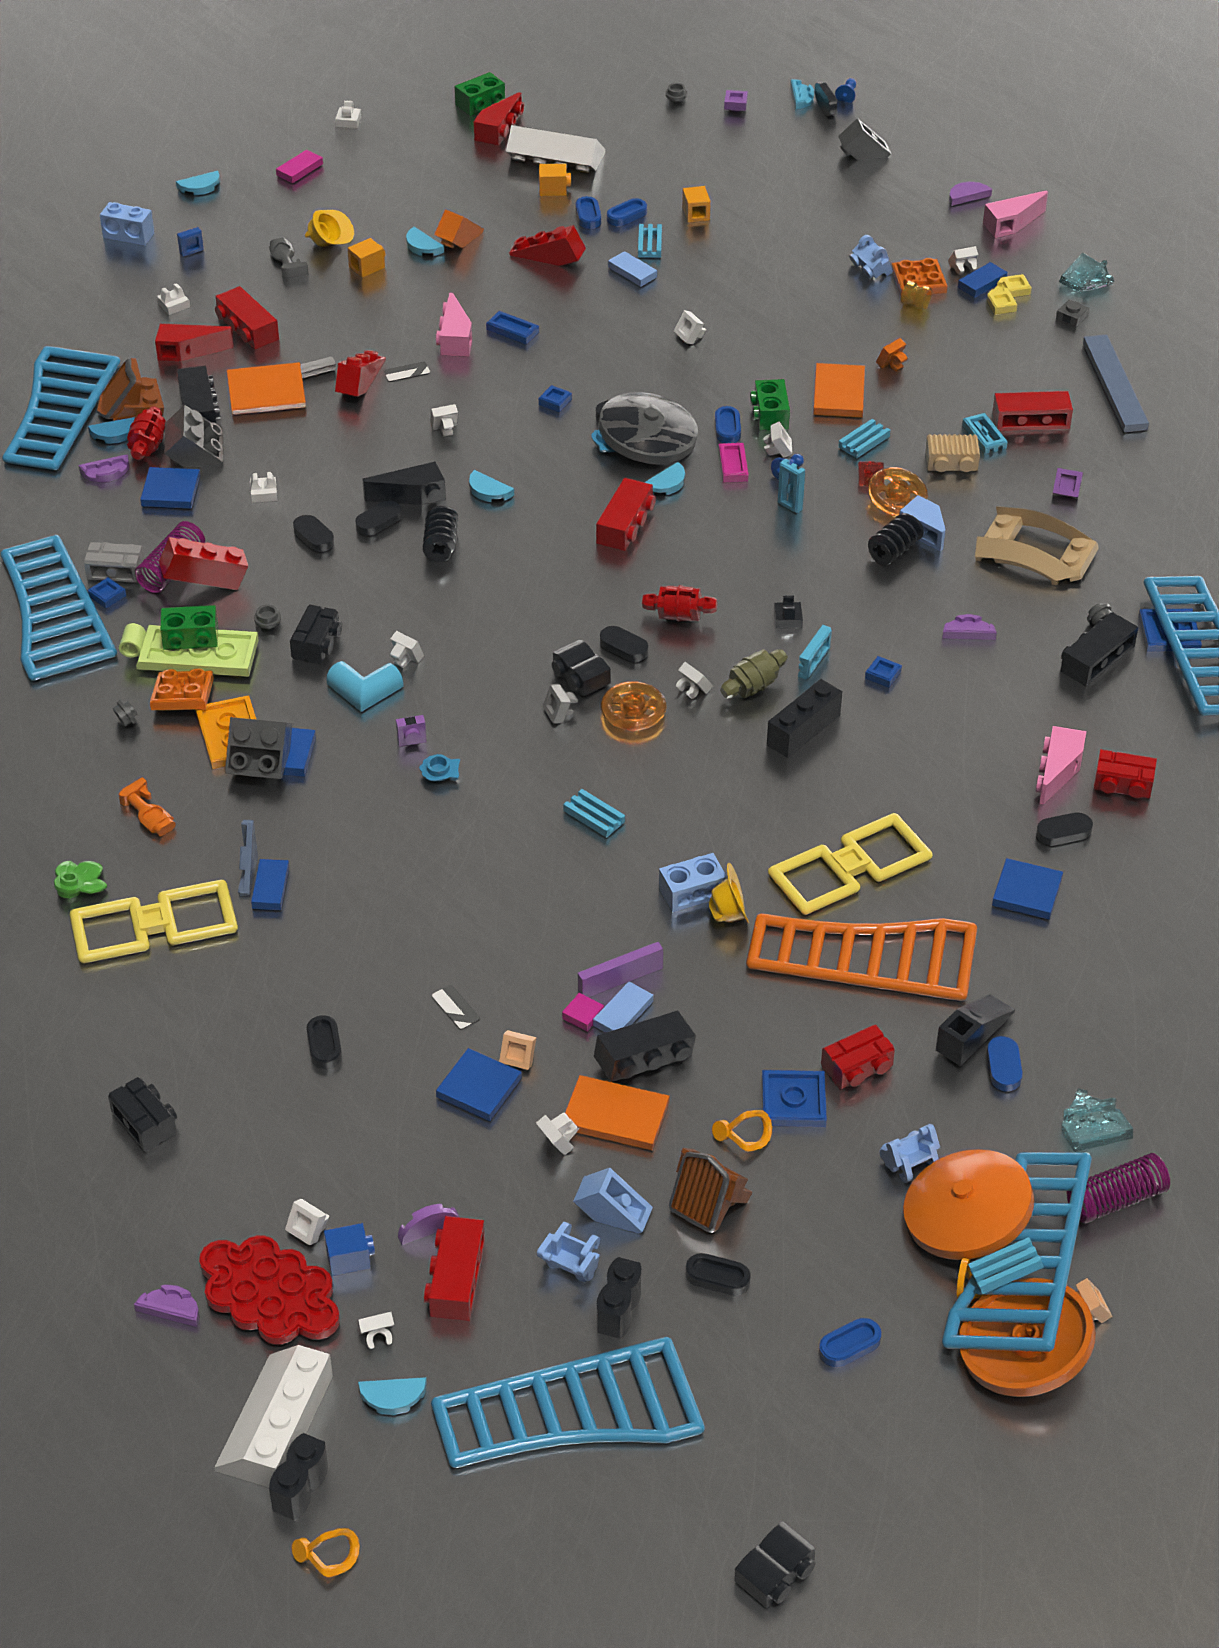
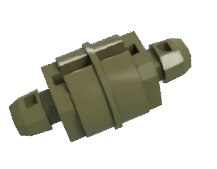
M762 649L748 657H744L730 670L729 679L722 684L720 692L728 699L738 694L742 698H747L759 691L765 690L778 677L779 668L787 661V654L782 649H777L771 653Z

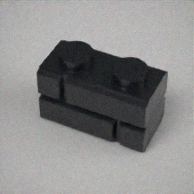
M309 604L290 639L291 657L300 661L308 660L310 663L321 664L326 654H331L333 640L335 637H339L342 632V622L339 621L336 609L326 607L322 609L321 606Z
M136 1077L126 1083L124 1087L120 1086L109 1093L108 1099L111 1112L144 1151L151 1150L158 1146L161 1141L165 1142L177 1133L175 1125L177 1120L176 1112L169 1103L164 1105L160 1101V1094L153 1084L147 1086L141 1078Z

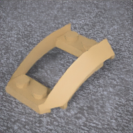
M996 506L997 516L985 536H977L976 561H981L982 558H994L995 563L1014 565L1036 572L1051 580L1052 585H1057L1060 580L1070 578V582L1081 580L1099 549L1096 541L1071 525L1050 515L1021 508ZM1024 525L1057 533L1071 540L1059 560L1036 547L1014 541L1021 527Z

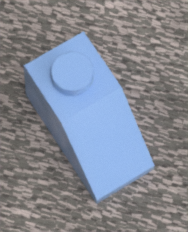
M918 495L900 510V514L908 513L917 518L924 529V535L918 541L941 552L944 547L946 529L940 507Z
M611 1168L584 1176L573 1200L595 1222L637 1234L643 1232L653 1208Z

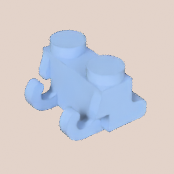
M870 235L862 236L859 244L852 250V254L849 256L852 263L856 267L861 265L863 272L869 279L872 277L876 279L883 273L889 276L893 270L886 250L874 243Z
M928 1124L919 1128V1131H912L907 1137L900 1140L897 1138L885 1143L880 1148V1158L884 1161L885 1166L892 1172L898 1171L899 1167L903 1170L899 1177L904 1183L913 1180L911 1167L926 1160H929L926 1162V1165L929 1166L939 1159L936 1149H939L940 1145L934 1125Z
M563 1222L555 1234L549 1233L537 1250V1257L546 1261L547 1265L551 1268H561L574 1274L579 1281H590L594 1277L600 1254L592 1252L593 1248L598 1249L600 1237L592 1235L587 1243L570 1236L572 1225Z

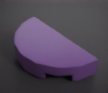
M962 182L951 188L949 202L951 206L990 197L992 189L979 182Z
M128 454L81 464L79 465V471L84 478L99 483L111 482L126 474L129 469Z
M965 614L956 616L955 620L944 625L942 639L996 640L997 632L994 625H989L982 621V617Z
M442 1204L423 1207L412 1214L413 1219L406 1226L401 1225L398 1238L401 1245L432 1235L437 1232V1229H443L445 1216L459 1217L454 1207L443 1208Z
M162 1285L161 1289L151 1291L147 1295L143 1293L134 1303V1308L137 1312L194 1327L198 1325L200 1316L197 1303L192 1298L191 1293L182 1287Z

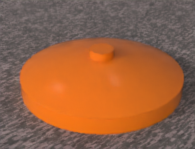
M965 1150L936 1160L918 1174L911 1183L904 1199V1218L912 1238L927 1252L946 1259H974L1002 1249L1024 1230L1033 1212L1034 1193L1027 1173L1014 1159L991 1150Z
M1025 1278L1014 1280L1012 1282L1053 1283L1054 1280L1044 1278ZM1066 1286L1055 1346L1052 1351L960 1349V1353L971 1376L985 1388L1007 1396L1024 1397L1039 1395L1064 1385L1082 1370L1094 1348L1095 1325L1085 1300L1074 1289ZM983 1295L971 1308L1048 1310L1050 1296ZM963 1321L959 1335L1042 1338L1045 1324Z

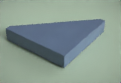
M243 820L241 828L244 846H240L239 869L242 870L238 894L250 897L258 861L254 820Z

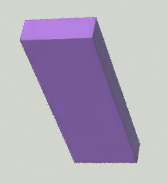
M655 942L578 972V993L591 997L663 969L662 946L659 942Z

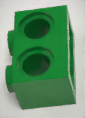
M491 72L454 86L455 105L469 116L477 114L481 110L505 99V83Z
M785 379L755 380V390L750 391L751 405H755L753 406V420L758 421L759 431L771 430V425L780 422L784 429H789L790 406Z
M216 605L161 608L160 631L163 650L218 647Z

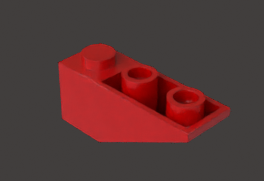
M521 92L481 110L474 120V141L500 145L502 140L507 137L511 125L515 126L517 118L524 112Z
M574 225L568 227L560 226L550 232L541 231L531 237L526 238V236L518 238L515 240L509 254L514 257L561 266L579 261L586 247Z
M160 324L155 339L157 360L182 362L232 349L234 347L232 327Z
M364 350L362 354H355L354 357H347L346 360L339 362L335 392L353 396H360L366 393L386 361V357L378 356L376 351Z

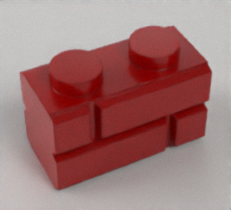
M1100 749L1094 790L1130 795L1134 798L1150 799L1157 758Z
M875 1024L822 1048L821 1066L827 1075L832 1078V1081L839 1090L849 1085L855 1087L860 1085L865 1078L875 1073L879 1075L886 1073L893 1066L895 1049L893 1044L887 1037H884L883 1032Z

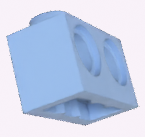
M109 202L100 213L103 238L145 246L154 235L152 211L149 209Z
M714 853L659 868V890L670 910L676 912L709 902L712 889L724 881L727 876Z

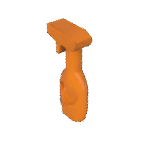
M143 777L120 791V804L122 806H129L131 804L139 811V821L151 833L164 836L175 828L174 817L159 805L148 804L141 798L152 799L151 793L148 791L147 781Z

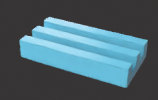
M639 224V258H661L662 224H657V228H653V224H648V228H644V224ZM643 234H648L647 252H643ZM652 234L657 235V252H652Z
M985 413L963 418L962 426L968 434L972 436L974 434L977 435L979 448L984 454H988L990 449L996 452L998 447H1001L1002 450L1007 449L1008 441Z
M871 419L840 439L838 447L853 457L859 458L889 438L891 430L889 428L883 430L882 424L875 425L876 421Z
M784 459L780 462L777 503L795 513H799L803 510L805 469L802 467L797 469L795 463L789 465L790 461Z
M822 625L800 655L799 661L801 663L799 664L800 671L798 677L805 680L809 679L830 649L831 627Z
M583 789L578 791V796L574 795L571 797L570 803L566 801L563 804L564 812L606 838L625 823L624 814Z
M1029 1237L968 1264L982 1294L1044 1268L1042 1260L1038 1256Z

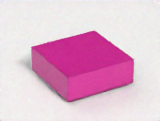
M578 993L563 1010L562 1019L588 1032L593 1026V1019L604 1008V1005Z

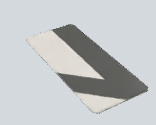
M419 362L385 369L384 373L388 381L430 373L426 362Z
M452 985L432 994V997L460 1029L480 1019L478 1014Z

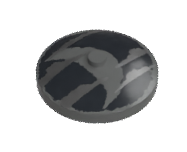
M631 392L613 397L603 406L598 423L602 438L612 449L630 459L650 464L672 463L685 458L694 449L698 435L696 421L684 407L666 397L645 392Z

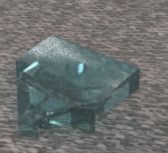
M1082 253L1061 275L1059 283L1081 292L1113 285L1115 280L1108 273L1106 268L1107 260L1099 263Z
M1078 1088L1074 1101L1069 1108L1064 1110L1062 1132L1074 1152L1133 1139V1127L1121 1110L1116 1109L1115 1098L1111 1097L1101 1100L1090 1095L1088 1096L1087 1090Z

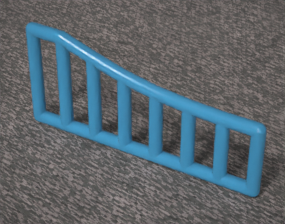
M45 346L34 362L32 391L26 413L14 438L2 456L3 461L16 465L58 470L100 399L101 393L118 368L120 358L112 355ZM52 356L106 364L107 367L105 370L47 362V360ZM43 371L99 380L97 384L49 378L43 377ZM43 386L89 393L90 396L88 399L43 393L41 389ZM39 402L82 409L79 414L42 409L38 408ZM35 417L73 423L70 429L33 424L32 422ZM27 433L64 438L62 444L29 440L25 439ZM19 448L54 453L55 455L50 460L18 455L16 453Z
M53 535L1 551V558L12 580L20 606L22 620L20 660L30 680L36 681L107 660L117 655V649L60 536ZM49 547H54L56 551L55 553L17 564L14 561V557ZM59 562L64 567L27 579H22L20 574ZM69 578L72 583L28 596L26 591L27 589ZM76 593L80 599L31 614V606ZM84 609L87 613L86 617L32 632L33 624ZM90 626H93L95 633L31 651L32 643ZM100 642L104 648L38 669L34 665L35 661Z
M1201 576L1145 578L1144 586L1199 713L1202 716L1219 715V704L1208 705L1205 699L1207 696H1219V685L1200 686L1197 678L1219 677V666L1191 667L1188 660L1219 658V648H1183L1180 642L1219 640V610L1211 597L1204 579ZM1157 587H1195L1198 594H1160ZM1203 604L1206 611L1167 612L1165 605ZM1213 622L1217 629L1175 630L1173 623Z
M1020 1152L1016 1155L1015 1161L1023 1167L1025 1172L1027 1165L1077 1166L1075 1178L1029 1177L1033 1190L1072 1191L1070 1203H1034L1031 1215L1066 1217L1064 1229H1024L1012 1241L1019 1242L1029 1237L1031 1242L1061 1243L1059 1256H1040L1044 1266L1041 1269H1056L1053 1283L1010 1282L982 1294L972 1275L963 1293L960 1294L948 1313L942 1338V1344L945 1348L1050 1352L1054 1349L1092 1161L1089 1153ZM976 1294L1050 1296L1048 1310L967 1308ZM960 1321L1045 1324L1042 1338L957 1335Z
M669 1337L658 1338L434 1397L431 1401L448 1462L453 1468L559 1445L593 1442L670 1443L700 1435L705 1430L704 1422L675 1346ZM659 1352L663 1353L689 1423L669 1428L644 1361V1356ZM630 1360L655 1429L633 1428L611 1365ZM598 1369L619 1429H597L578 1375L579 1373ZM565 1377L583 1429L562 1431L546 1382ZM533 1386L548 1433L528 1437L513 1391ZM500 1395L514 1440L494 1444L480 1399ZM467 1403L480 1447L460 1452L447 1408Z

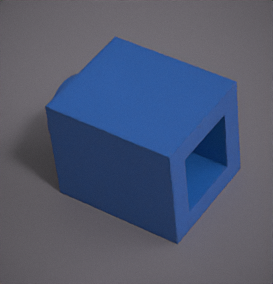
M363 1223L324 1230L326 1251L332 1276L371 1269L369 1255L375 1254L372 1235H365Z

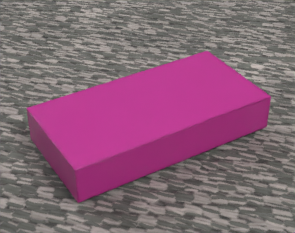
M305 150L276 168V175L294 183L323 165V157Z
M744 443L719 444L718 451L723 483L748 482L749 474Z

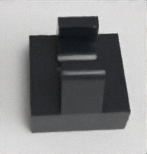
M794 595L783 596L781 603H774L776 628H802L801 602H794Z

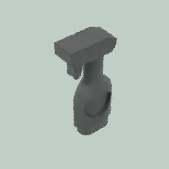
M282 237L270 241L269 249L273 258L283 264L281 266L283 278L309 275L307 262H301L300 259H297L296 262H291L294 250L286 238Z

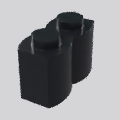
M578 640L553 652L552 669L557 676H561L567 681L572 691L585 696L611 683L610 667L584 641Z
M617 1257L609 1266L607 1284L601 1289L597 1297L598 1333L621 1339L627 1333L631 1324V1311L637 1306L641 1297L640 1262Z
M302 1433L291 1443L287 1451L286 1461L274 1471L270 1479L269 1492L273 1512L296 1520L306 1511L311 1501V1492L321 1485L328 1472L325 1441Z
M781 1522L736 1566L734 1581L764 1607L768 1608L774 1602L779 1604L789 1595L792 1588L790 1584L798 1578L805 1579L814 1569L816 1564L814 1562L815 1548L786 1523Z

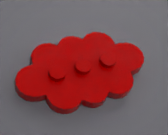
M265 1235L250 1237L240 1245L228 1240H217L209 1243L201 1251L199 1258L200 1268L203 1275L209 1279L205 1285L207 1303L215 1311L231 1313L232 1321L238 1328L244 1330L258 1329L260 1336L271 1344L291 1342L299 1334L310 1339H324L336 1332L340 1322V1315L337 1305L330 1299L333 1294L331 1275L319 1266H307L306 1259L300 1251L294 1249L280 1250L278 1243L273 1238Z

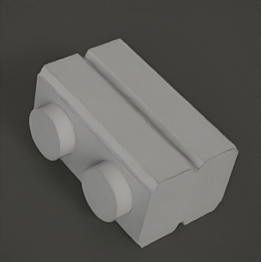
M90 542L84 559L87 580L103 581L109 577L114 582L139 583L135 576V569L145 559L143 546Z

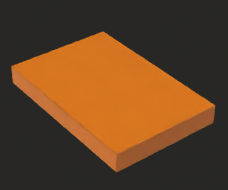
M300 362L227 370L232 415L306 408Z
M816 363L813 415L863 417L865 366Z
M579 1075L565 1113L579 1128L577 1131L579 1134L653 1151L670 1102V1096Z

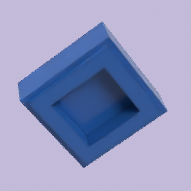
M199 227L177 233L179 253L182 257L204 250L202 231Z
M551 385L538 398L539 405L560 413L572 400V393Z
M109 577L88 589L90 598L105 609L126 597L125 589Z
M877 656L866 670L865 679L890 688L900 675L902 665Z

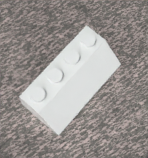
M511 125L506 152L514 161L525 162V159L533 160V163L537 165L546 163L566 164V169L568 166L576 167V171L588 173L589 170L596 171L605 154V149L597 139Z
M297 1345L269 1355L214 1467L216 1472L269 1488L270 1479L274 1471L286 1461L287 1451L291 1443L300 1434L307 1433L332 1380L330 1354Z

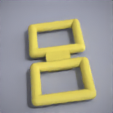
M892 813L844 834L841 837V843L845 847L832 853L826 845H819L771 866L768 869V874L803 915H808L857 893L860 890V884L854 876L867 871L876 882H882L930 860L933 854L898 814ZM893 826L917 853L880 869L858 845L857 841ZM821 857L845 885L807 902L786 878L784 873Z
M216 880L161 891L157 896L159 903L141 906L140 900L137 897H131L72 909L69 916L79 962L85 964L147 951L150 947L148 935L162 932L166 933L167 941L170 945L235 933L238 930V925L227 882L225 880ZM217 892L225 923L178 932L171 901ZM130 910L136 941L94 950L88 949L83 919Z

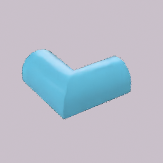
M340 661L330 668L326 678L327 685L360 712L404 687L401 673L391 663H387L363 677L347 663Z

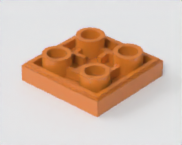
M937 259L902 260L892 263V273L901 297L947 293L948 286Z
M168 669L159 672L150 700L151 710L206 709L214 681L213 671H204L202 669L176 671Z

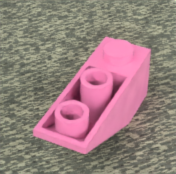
M1042 191L985 204L984 226L994 238L1017 233L1046 211L1048 192Z
M449 293L448 301L443 303V316H440V331L437 330L436 345H440L441 355L469 357L472 346V323L455 295Z
M1053 726L1051 737L1045 736L1043 753H1047L1048 756H1042L1039 772L1044 773V776L1038 775L1036 792L1041 793L1039 804L1044 805L1080 771L1086 731Z

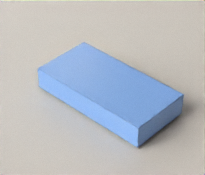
M625 251L608 260V268L640 287L657 278L656 269Z
M628 982L593 1019V1026L606 1033L632 1025L653 1003L654 995Z

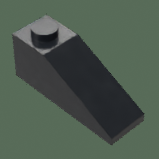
M435 461L362 478L364 499L368 502L394 501L398 504L424 505L446 499L445 479Z

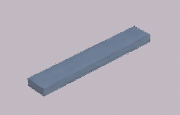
M1108 336L1084 337L1083 345L1123 431L1148 430L1149 422Z

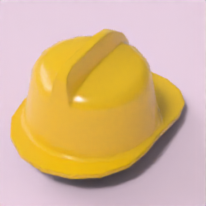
M317 210L308 223V231L305 233L306 238H311L318 246L325 247L351 242L354 237V228L350 219L340 211Z
M727 863L728 878L712 889L709 908L717 922L725 921L726 923H732L746 919L749 924L745 914L743 894L737 874L732 864Z

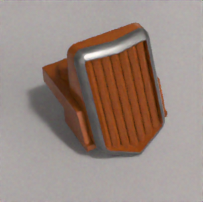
M128 358L101 393L97 413L106 419L116 421L136 417L144 409L156 406L161 409L163 416L164 405L157 379L141 378L136 358Z
M683 1148L676 1170L678 1175L669 1201V1208L673 1213L709 1233H715L719 1229L729 1206H734L735 1203H748L753 1192L745 1188L748 1181L747 1178L723 1166L713 1155L703 1154L695 1149Z

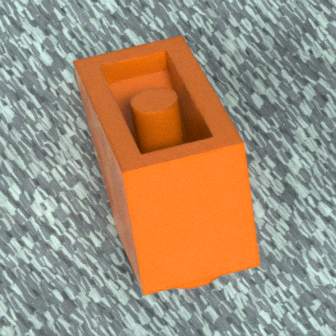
M445 209L434 235L441 238V244L453 249L454 245L464 248L480 236L484 229L467 218Z

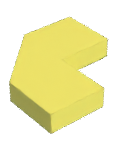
M1024 274L1002 277L997 282V286L987 294V303L994 315L1016 312L1017 303L1013 297L1031 295V286Z

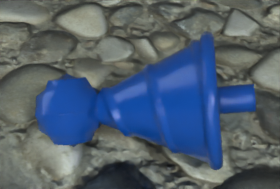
M849 78L845 81V85L838 86L835 90L836 99L852 103L856 97L854 88L857 82L853 78Z
M794 454L791 459H788L790 461L789 465L795 463L797 467H800L804 464V458L800 454ZM775 458L771 463L772 474L778 480L780 462L786 458Z

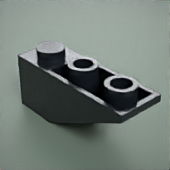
M990 994L956 1009L939 1026L936 1051L961 1066L1015 1012V1009Z

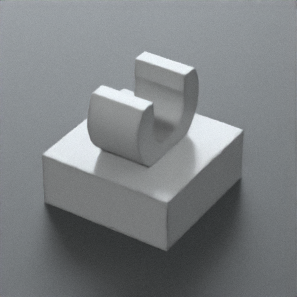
M560 684L550 685L542 706L553 724L563 723L565 716L571 715L574 712L570 703H577L578 699L572 692L565 693Z

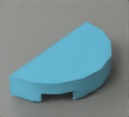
M792 79L790 87L795 108L802 109L810 106L814 102V88L810 84L809 86L801 84V80Z
M214 171L176 181V188L182 193H185V191L194 192L196 196L210 193L220 183L219 172Z
M416 227L408 231L406 241L407 248L411 252L422 256V253H433V256L444 253V246Z
M677 462L644 483L653 485V495L654 492H666V495H670L683 487L685 479L684 467Z
M476 470L470 474L469 486L471 493L480 500L491 502V499L503 498V501L515 496L514 488Z
M424 1377L358 1382L363 1402L376 1409L379 1414L394 1416L410 1411V1407L425 1396L427 1379Z

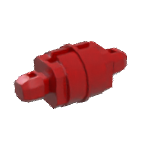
M156 406L144 409L142 413L135 417L130 425L127 446L131 450V456L137 460L150 456L152 452L158 449L159 444L163 440L166 421L162 417L161 409Z
M683 585L661 586L659 595H656V593L645 594L642 598V607L644 609L652 611L657 609L659 619L676 620L677 622L699 621L701 612L703 614L717 612L718 606L716 598L708 596L702 598L701 588L685 587Z

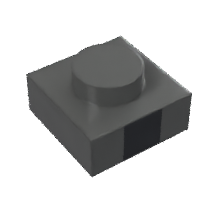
M1068 300L1057 310L1056 319L1077 327L1088 316L1089 307L1079 302Z

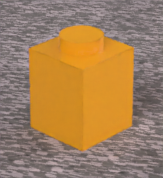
M539 164L540 196H567V187H571V173H566V164Z
M706 187L683 188L682 208L687 222L710 220L711 201Z
M366 239L347 248L349 268L363 278L385 268V250L373 239Z

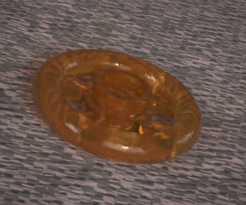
M890 467L882 469L871 477L868 484V494L871 501L878 509L892 516H898L900 510L904 508L895 506V503H904L906 506L912 501V499H909L911 493L928 499V491L924 482L916 474L903 468ZM888 478L891 482L886 486L881 481ZM885 492L888 499H883L879 493Z
M635 681L613 686L604 694L601 701V711L605 719L615 727L630 731L644 730L656 725L664 717L667 708L665 697L657 688L647 683ZM628 693L623 697V699L620 697V695ZM645 694L651 697V699L646 701L643 695ZM620 705V711H613L612 706ZM648 708L654 710L651 715L645 714ZM626 716L632 717V718L637 717V719H636V720H632V719H626L625 717H626Z

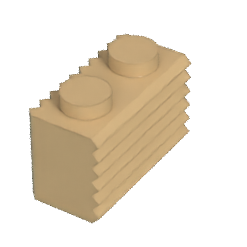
M929 434L925 451L927 471H978L980 452L977 435L974 434L972 436L969 434L967 436L964 434L962 436L959 434L957 436L954 434L952 436L949 434L947 436L944 434L942 436L939 434L937 436L934 434L932 436Z

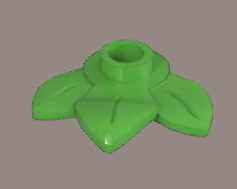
M72 861L62 862L55 870L54 887L57 890V894L64 898H74L80 892L92 894L106 889L107 884L98 879L103 870L102 865L93 861L81 862L78 865Z

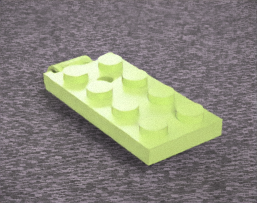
M131 623L125 626L119 651L126 657H139L136 664L139 670L165 671L174 669L176 671H190L192 669H202L204 671H213L215 675L249 677L259 639L258 632L218 630V647L170 651L163 650L160 626L149 625L147 631H145L141 625Z

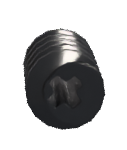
M434 507L428 511L425 517L422 547L423 553L430 560L436 562L447 561L456 548L458 514L451 507Z
M908 513L899 514L869 539L868 550L871 557L882 566L890 565L899 555H902L905 550H908L911 545H914L917 540L923 537V526L914 516Z

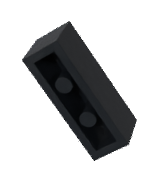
M206 365L177 369L182 406L186 405L190 409L198 411L202 417L211 423L217 424L216 420L221 419L220 409L217 402L213 375H208Z
M1114 612L1110 613L1104 619H1100L1091 630L1082 633L1075 643L1065 647L1061 654L1062 664L1060 671L1087 687L1135 647L1139 627Z
M823 679L817 681L768 721L767 746L789 758L841 715L843 691Z
M677 1010L597 1035L594 1058L610 1082L691 1057L696 1035Z

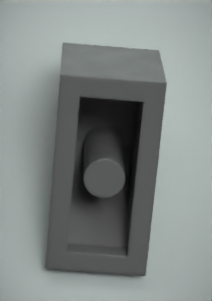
M858 118L838 136L842 144L840 146L842 151L847 156L852 155L857 160L884 158L891 155L886 142Z

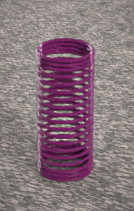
M188 521L180 522L154 548L146 559L136 567L135 576L143 588L152 593H159L171 582L170 579L163 578L160 564L157 563L169 537L188 539L180 534L183 533L192 541H195L186 532L180 531L185 530L199 542L198 538L191 531L182 527L191 529L199 537L200 542L206 543L205 536L198 526ZM145 568L147 569V572L150 574V576L154 578L156 581L160 582L161 584L153 581L146 573ZM142 569H143L144 574L146 575V577H147L152 583H154V584H156V585H158V586H161V587L154 586V585H152L149 581H147V579L144 577V575H143V573H142ZM149 569H150L159 579H157L156 577H154V576L151 574V572L149 571Z
M1150 1153L1123 1165L1120 1164L1118 1167L1115 1166L1113 1169L1110 1168L1108 1171L1105 1170L1090 1176L1087 1181L1083 1201L1087 1213L1082 1206L1080 1222L1084 1224L1092 1222L1096 1218L1099 1219L1101 1216L1104 1217L1106 1214L1109 1215L1116 1210L1119 1211L1155 1195L1167 1192L1171 1184L1170 1175L1161 1157L1155 1153ZM1149 1159H1151V1160L1154 1162V1164L1156 1165V1167H1157V1169H1158V1171H1159V1173H1160L1161 1179H1162V1185H1161V1180H1160L1159 1174H1158L1156 1168L1154 1167V1165L1149 1161ZM1150 1166L1152 1167L1154 1173L1156 1174V1177H1157V1180H1158V1184H1157V1182L1155 1181V1178H1154V1176H1153V1174H1152V1172H1151ZM1072 1191L1066 1192L1068 1203H1070Z

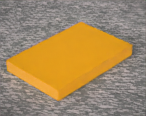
M249 695L209 703L206 709H195L212 769L226 767L230 717L256 719Z

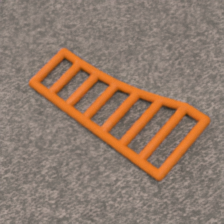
M761 913L756 916L746 965L749 969L964 1001L968 995L977 926L972 922L945 918L895 923H839ZM766 926L784 929L777 961L759 958ZM796 930L813 932L807 965L789 963ZM935 931L926 983L908 981L916 932ZM947 931L964 933L956 988L938 985ZM825 933L843 935L836 970L819 967ZM904 934L896 979L878 976L885 935ZM855 935H873L866 974L848 972Z

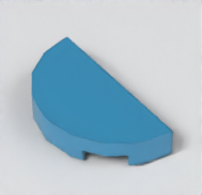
M135 417L89 425V434L95 440L96 438L105 440L107 444L128 440L127 436L130 425Z

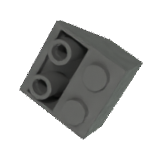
M183 405L165 422L164 454L184 467L220 465L223 462V430L217 424L211 423L202 417L198 411Z
M230 717L225 774L282 779L290 752L293 723Z

